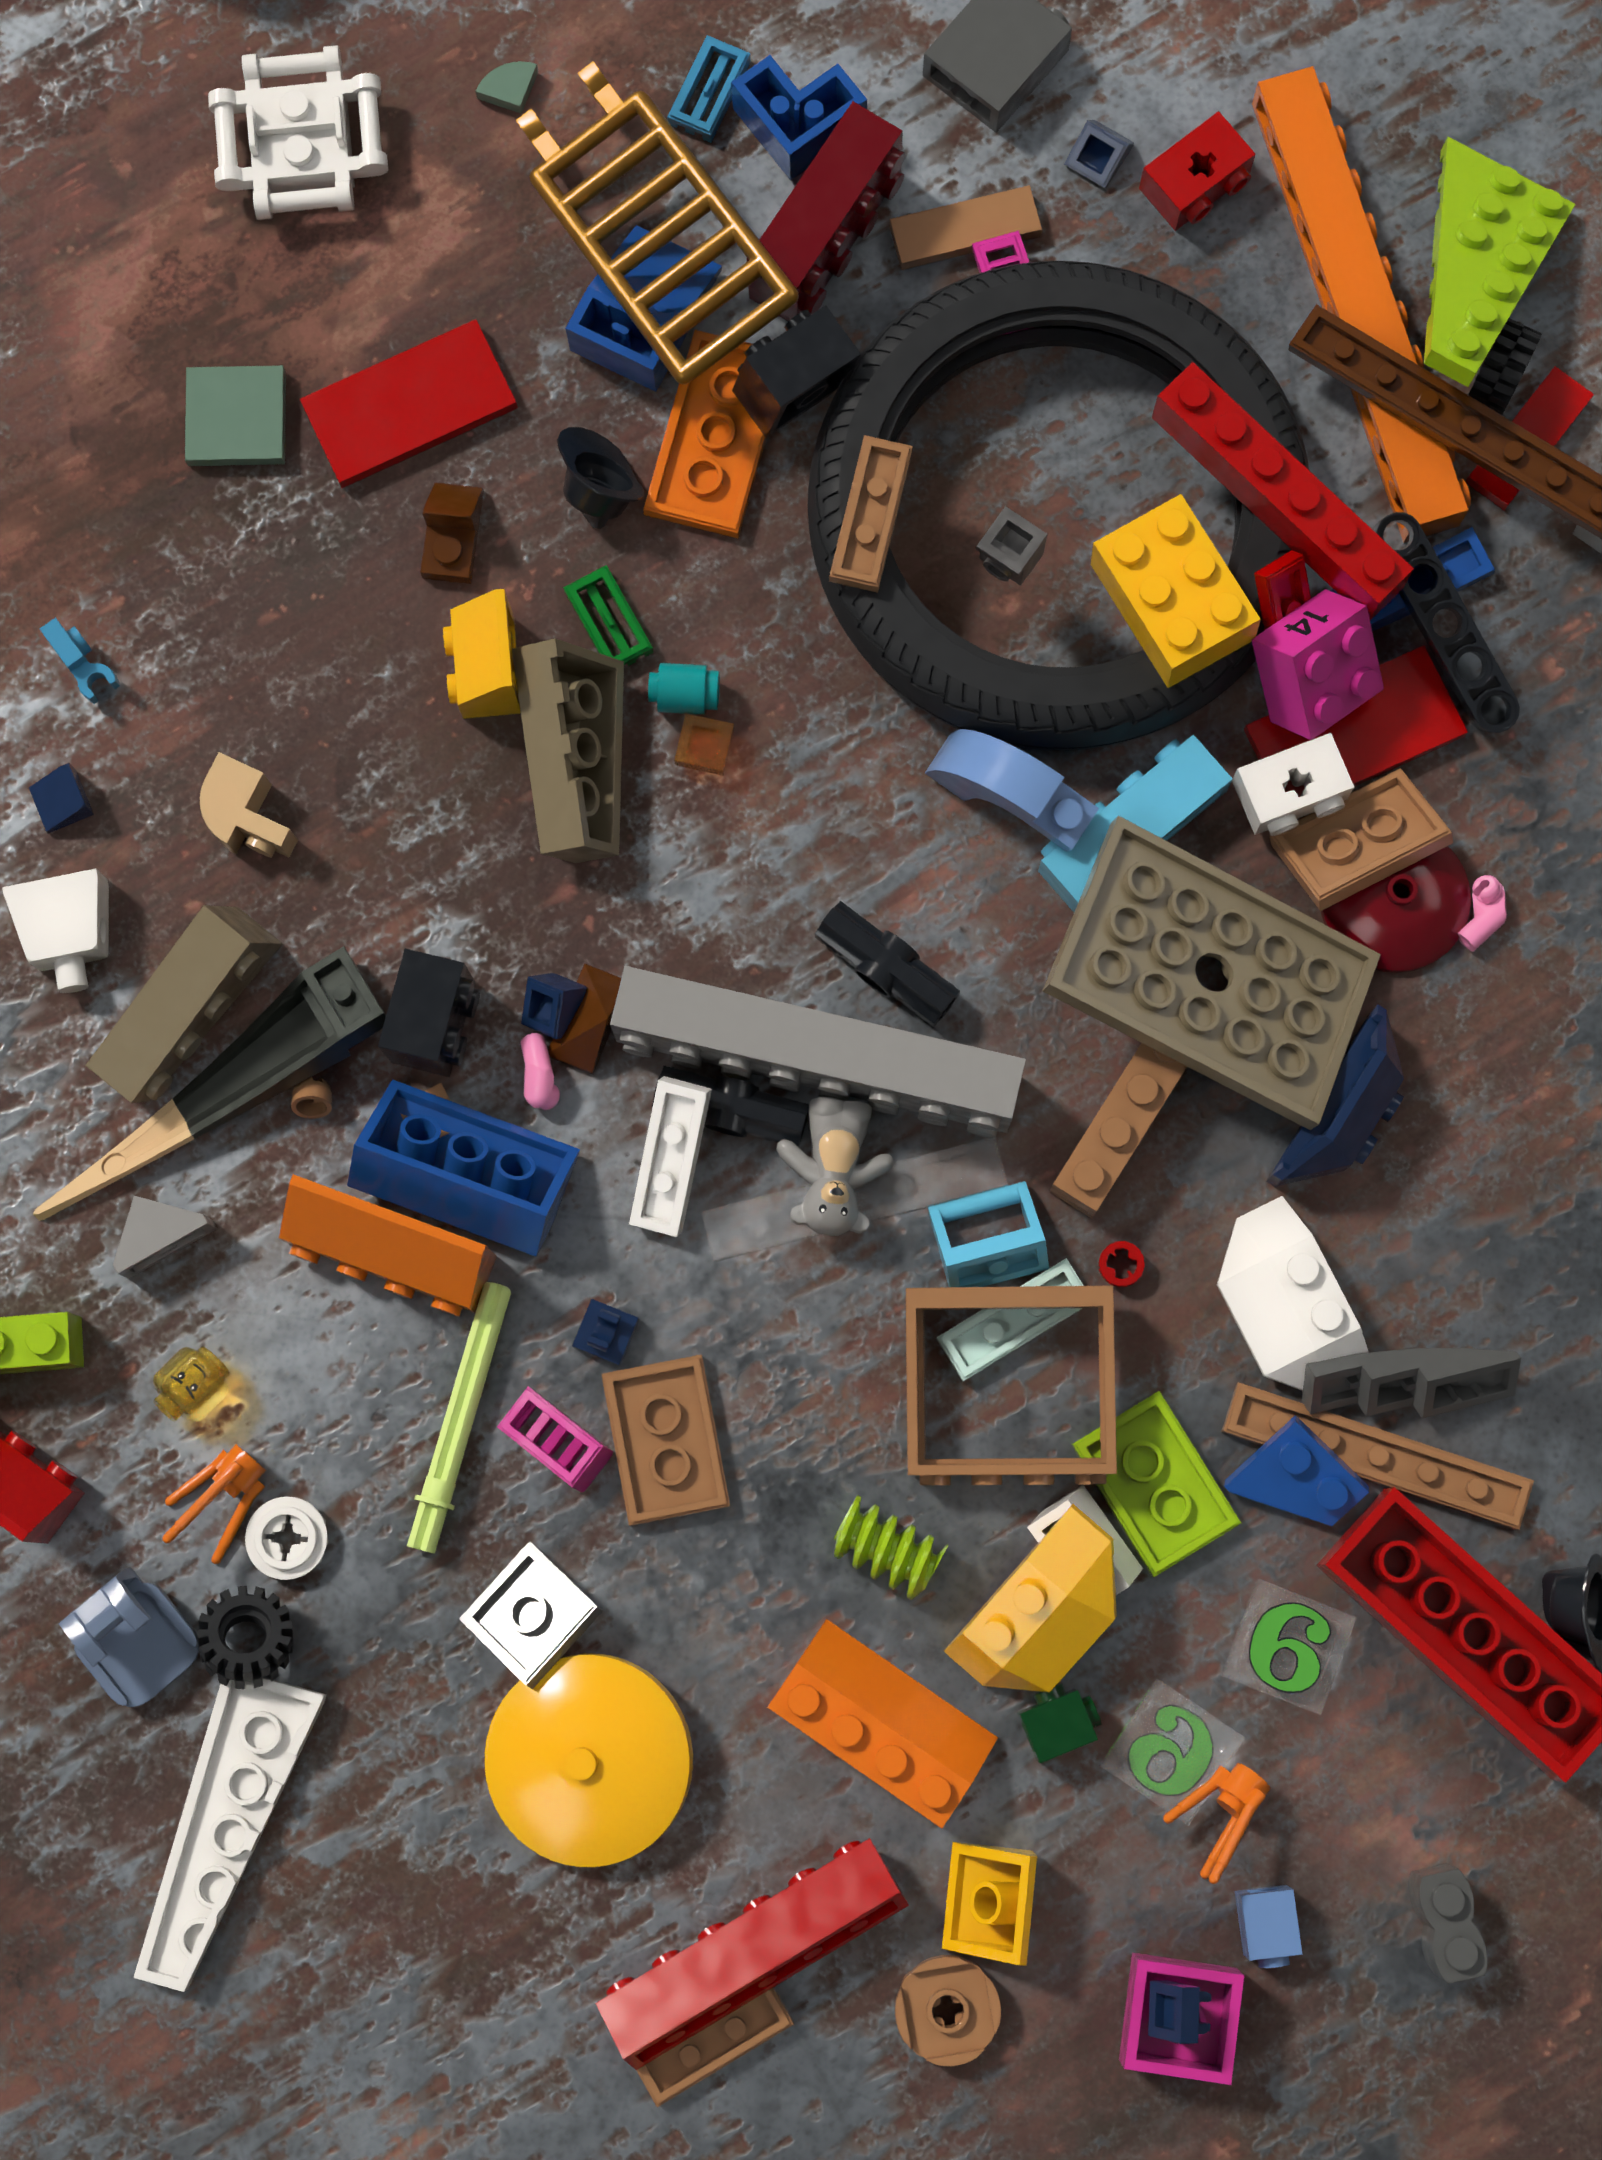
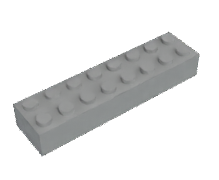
M624 966L610 1022L616 1042L624 1044L622 1050L633 1055L652 1057L653 1051L673 1055L671 1062L684 1067L701 1069L702 1062L722 1067L721 1074L731 1078L750 1080L751 1074L771 1078V1086L782 1090L799 1092L800 1085L820 1090L819 1097H832L842 1101H849V1097L869 1101L872 1110L885 1114L897 1115L899 1108L918 1112L917 1119L919 1121L932 1125L947 1126L948 1120L968 1124L967 1132L989 1138H996L997 1131L1008 1132L1026 1059L629 966Z

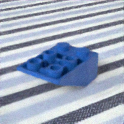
M636 225L611 256V259L613 260L650 231ZM670 241L624 277L637 293L692 251ZM713 261L650 307L649 311L660 326L708 292L718 278L722 265ZM597 274L587 287L565 328L570 351L657 392L668 369ZM688 332L673 342L678 350Z

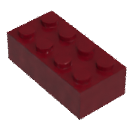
M852 101L759 239L798 291V301L779 315L788 322L804 310L808 309L811 314L819 310L826 297L827 291L824 289L833 275L840 277L852 258L853 252L850 250L859 236L865 239L869 235L878 219L879 213L876 210L884 198L891 200L896 195L904 179V174L901 173V165L905 158V152L902 151L903 130ZM762 277L748 286L749 298L758 304H762L774 295V292Z

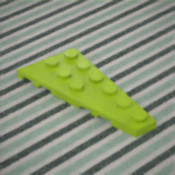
M1447 137L1440 153V162L1443 165L1442 173L1438 179L1437 192L1440 193V203L1435 215L1432 253L1434 278L1429 290V298L1432 299L1431 314L1427 320L1424 364L1469 387L1576 204L1563 198L1558 192L1547 189L1520 175L1513 168L1503 166L1464 144Z

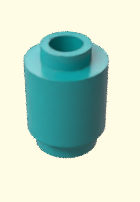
M660 663L658 673H649L648 702H657L658 713L705 715L706 710H718L720 671L708 670L707 665Z

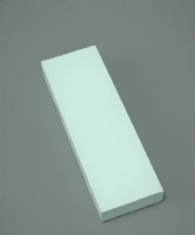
M1066 1258L1020 1287L1084 1285ZM1083 1308L982 1309L938 1336L936 1340L960 1379L964 1382Z

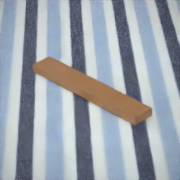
M1239 1382L1236 1384L1221 1432L1263 1445L1296 1415L1361 1479L1388 1488L1395 1487L1400 1492L1514 1530H1520L1534 1480L1327 1411L1310 1415L1303 1403Z

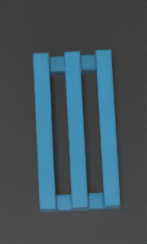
M707 35L667 116L671 126L675 128L678 125L685 127V132L692 135L695 132L702 135L703 140L711 143L732 101L731 82L746 72L751 62V54ZM713 52L720 53L691 116L685 114L684 112ZM731 58L736 60L707 121H701Z

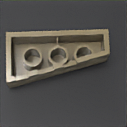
M556 638L513 648L512 656L541 854L573 863L618 856L620 841L624 661Z
M203 905L85 1066L130 1103L147 1102L151 1099L153 1101L157 1100L173 1081L171 1075L183 1061L194 1054L204 1036L283 943L239 907Z

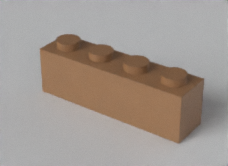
M1141 1043L1049 1192L1092 1219L1187 1066Z

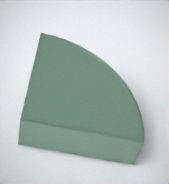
M518 61L495 68L478 85L475 91L477 99L522 114L538 74L537 64Z

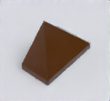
M584 963L577 983L587 987L585 996L561 1039H552L548 1049L550 1058L592 1075L594 1074L612 1030L610 1022L621 982L620 977Z

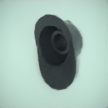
M568 427L560 432L557 444L567 466L563 488L565 499L583 514L593 528L601 529L609 519L612 520L619 517L629 502H636L642 499L644 490L641 484L636 480L625 456L610 440L595 431L582 427Z
M1594 1554L1591 1556L1586 1567L1551 1570L1545 1573L1542 1578L1543 1610L1546 1621L1565 1641L1589 1647L1594 1666L1602 1674V1558L1599 1554Z

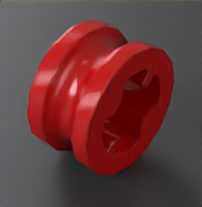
M1115 1241L1108 1245L1102 1251L1098 1261L1099 1272L1103 1279L1116 1287H1128L1134 1284L1141 1277L1145 1267L1144 1256L1140 1249L1127 1241ZM1116 1250L1128 1251V1259L1136 1261L1135 1272L1133 1274L1129 1270L1126 1272L1128 1278H1116L1115 1269L1107 1267L1108 1256L1111 1255L1116 1258Z

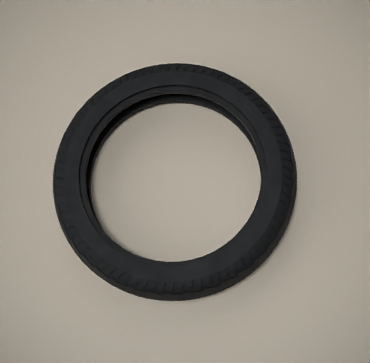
M1040 261L1014 264L972 275L927 296L892 321L859 356L855 366L847 373L831 401L814 448L808 486V523L811 547L822 587L845 633L869 665L892 688L918 708L952 727L981 732L1012 746L1043 750H1078L1110 746L1162 730L1181 721L1213 701L1233 685L1256 661L1252 642L1172 687L1167 688L1144 650L1118 660L1097 665L1046 667L1003 658L977 647L941 623L922 604L899 570L890 546L878 593L829 582V575L864 435L897 442L908 422L923 403L941 386L959 373L1001 354L1027 348L1062 346L1091 349L1117 356L1151 372L1168 385L1194 362L1309 470L1308 459L1295 415L1283 390L1268 366L1230 324L1201 302L1166 283L1130 270L1109 265L1078 261ZM1233 495L1235 531L1232 552L1227 567L1261 619L1257 635L1264 631L1265 627L1262 620L1254 573L1292 549Z

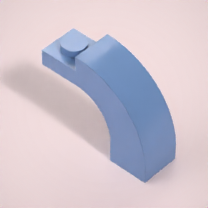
M960 729L951 732L925 771L926 775L961 800L967 801L978 798L991 802L1014 814L1065 851L1073 850L1099 809L1062 781L1065 777L1043 762L1000 739L973 730Z

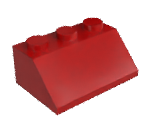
M11 1430L8 1436L0 1431V1526L22 1542L48 1544L85 1493L73 1485L78 1477L66 1467L54 1460L47 1466L32 1455L37 1447L25 1437Z

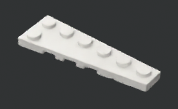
M266 1677L262 1678L263 1686L254 1688L253 1680L245 1681V1689H235L234 1680H229L227 1686L220 1684L134 1978L182 1992L188 1990L322 1709L326 1694L277 1680L271 1682Z

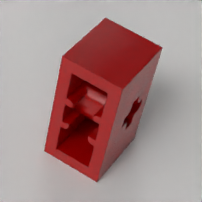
M1218 111L1143 168L1139 189L1176 231L1188 221L1192 225L1201 221L1213 209V202L1225 193L1233 196L1244 188L1252 177L1250 172L1256 153Z

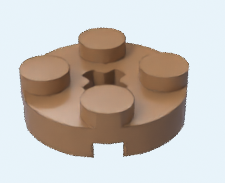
M938 1955L920 1962L904 1976L895 2000V2018L903 2041L917 2055L935 2065L958 2066L976 2059L992 2041L1000 2025L1001 2005L992 1980L977 1963L955 1955ZM950 1995L953 2003H962L963 2012L955 2014V2023L952 2025H945L942 2017H934L932 2014V2008L939 2006L941 2002L940 1997Z

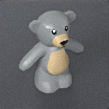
M832 1097L812 1099L809 1103L808 1120L813 1158L807 1156L792 1141L783 1139L777 1143L776 1150L780 1158L802 1179L811 1184L802 1204L795 1206L790 1211V1221L795 1225H806L814 1232L826 1236H839L849 1231L858 1234L866 1232L869 1226V1219L860 1213L854 1189L862 1187L882 1176L894 1165V1159L890 1154H880L863 1164L856 1165L860 1147L867 1134L872 1107L869 1104L859 1101H842Z

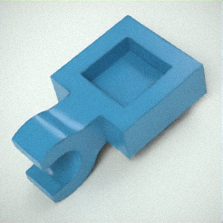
M55 617L40 628L43 635L76 678L80 692L89 702L95 704L99 701L92 691L93 682L99 678L107 679L114 689L120 687L118 678L108 666L99 663L93 664L87 660L85 655L91 652L92 649L75 626L66 631Z

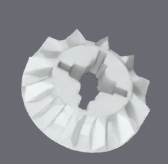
M279 1497L264 1503L250 1518L245 1533L246 1550L255 1567L265 1575L281 1580L299 1578L313 1570L322 1562L326 1546L329 1543L326 1520L311 1503L296 1497ZM289 1515H291L290 1523L293 1524V1532L301 1534V1537H308V1542L292 1545L290 1553H287V1560L284 1561L285 1553H283L282 1544L266 1539V1535H275V1532H283L285 1524L288 1523Z

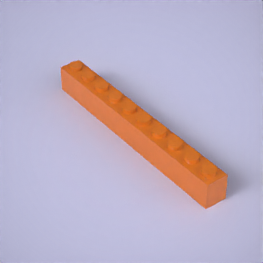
M1314 66L1259 81L1252 106L1322 308L1424 368L1420 349L1416 344H1410L1406 332L1408 316L1405 306L1401 300L1395 301L1390 287L1393 282L1390 263L1386 256L1380 257L1375 244L1377 240L1375 220L1370 212L1365 213L1359 198L1362 196V186L1356 169H1349L1344 155L1347 151V144L1343 129L1340 125L1334 126L1329 112L1332 104L1327 84L1324 81L1319 83ZM1350 388L1393 513L1403 512L1413 516L1420 524L1426 536L1459 527L1468 512V508L1471 506V497L1465 480H1458L1452 463L1455 461V451ZM1397 523L1403 543L1408 542V529L1404 525Z

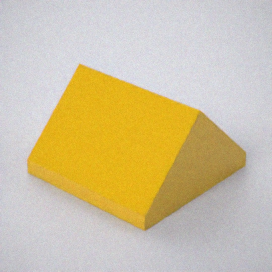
M952 1842L942 1949L1014 1965L1027 1966L1037 1856L1033 1851Z

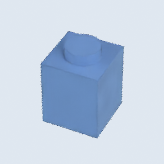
M1287 1885L1235 1891L1243 1955L1249 1961L1257 1960L1258 1968H1276L1290 1965L1289 1956L1303 1955L1294 1889Z

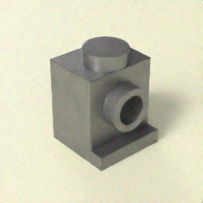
M1005 506L976 546V550L980 552L979 559L984 561L983 566L990 574L1005 582L1011 579L1021 586L1042 557L1048 534Z

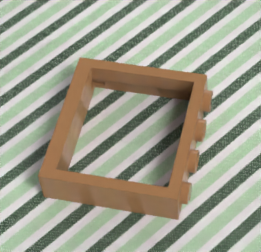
M1113 1285L906 1288L908 1475H920V1485H951V1475H971V1485H1002V1475H1023V1485H1053L1054 1474H1075V1484L1091 1485L1106 1484V1474H1117ZM1098 1308L1101 1458L926 1459L924 1310Z

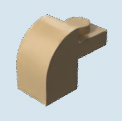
M219 752L203 782L200 793V809L207 827L219 842L234 854H237L246 837L245 845L264 856L272 858L276 851L289 858L298 842L295 835L289 828L257 814L272 784L263 772Z

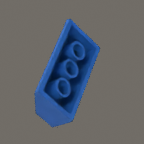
M392 1079L354 1144L347 1186L537 1257L554 1223L580 1149ZM401 1114L406 1115L408 1117L403 1120ZM441 1130L449 1133L440 1138Z

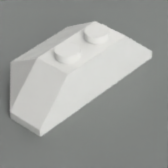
M1281 1196L1238 1217L1233 1227L1232 1236L1217 1281V1287L1263 1376L1303 1391L1307 1363L1353 1354L1369 1353L1362 1329L1314 1236L1284 1197Z

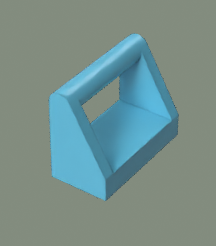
M1026 1181L928 1207L949 1287H984L1049 1269L1046 1240ZM1020 1203L1027 1228L951 1248L944 1223Z

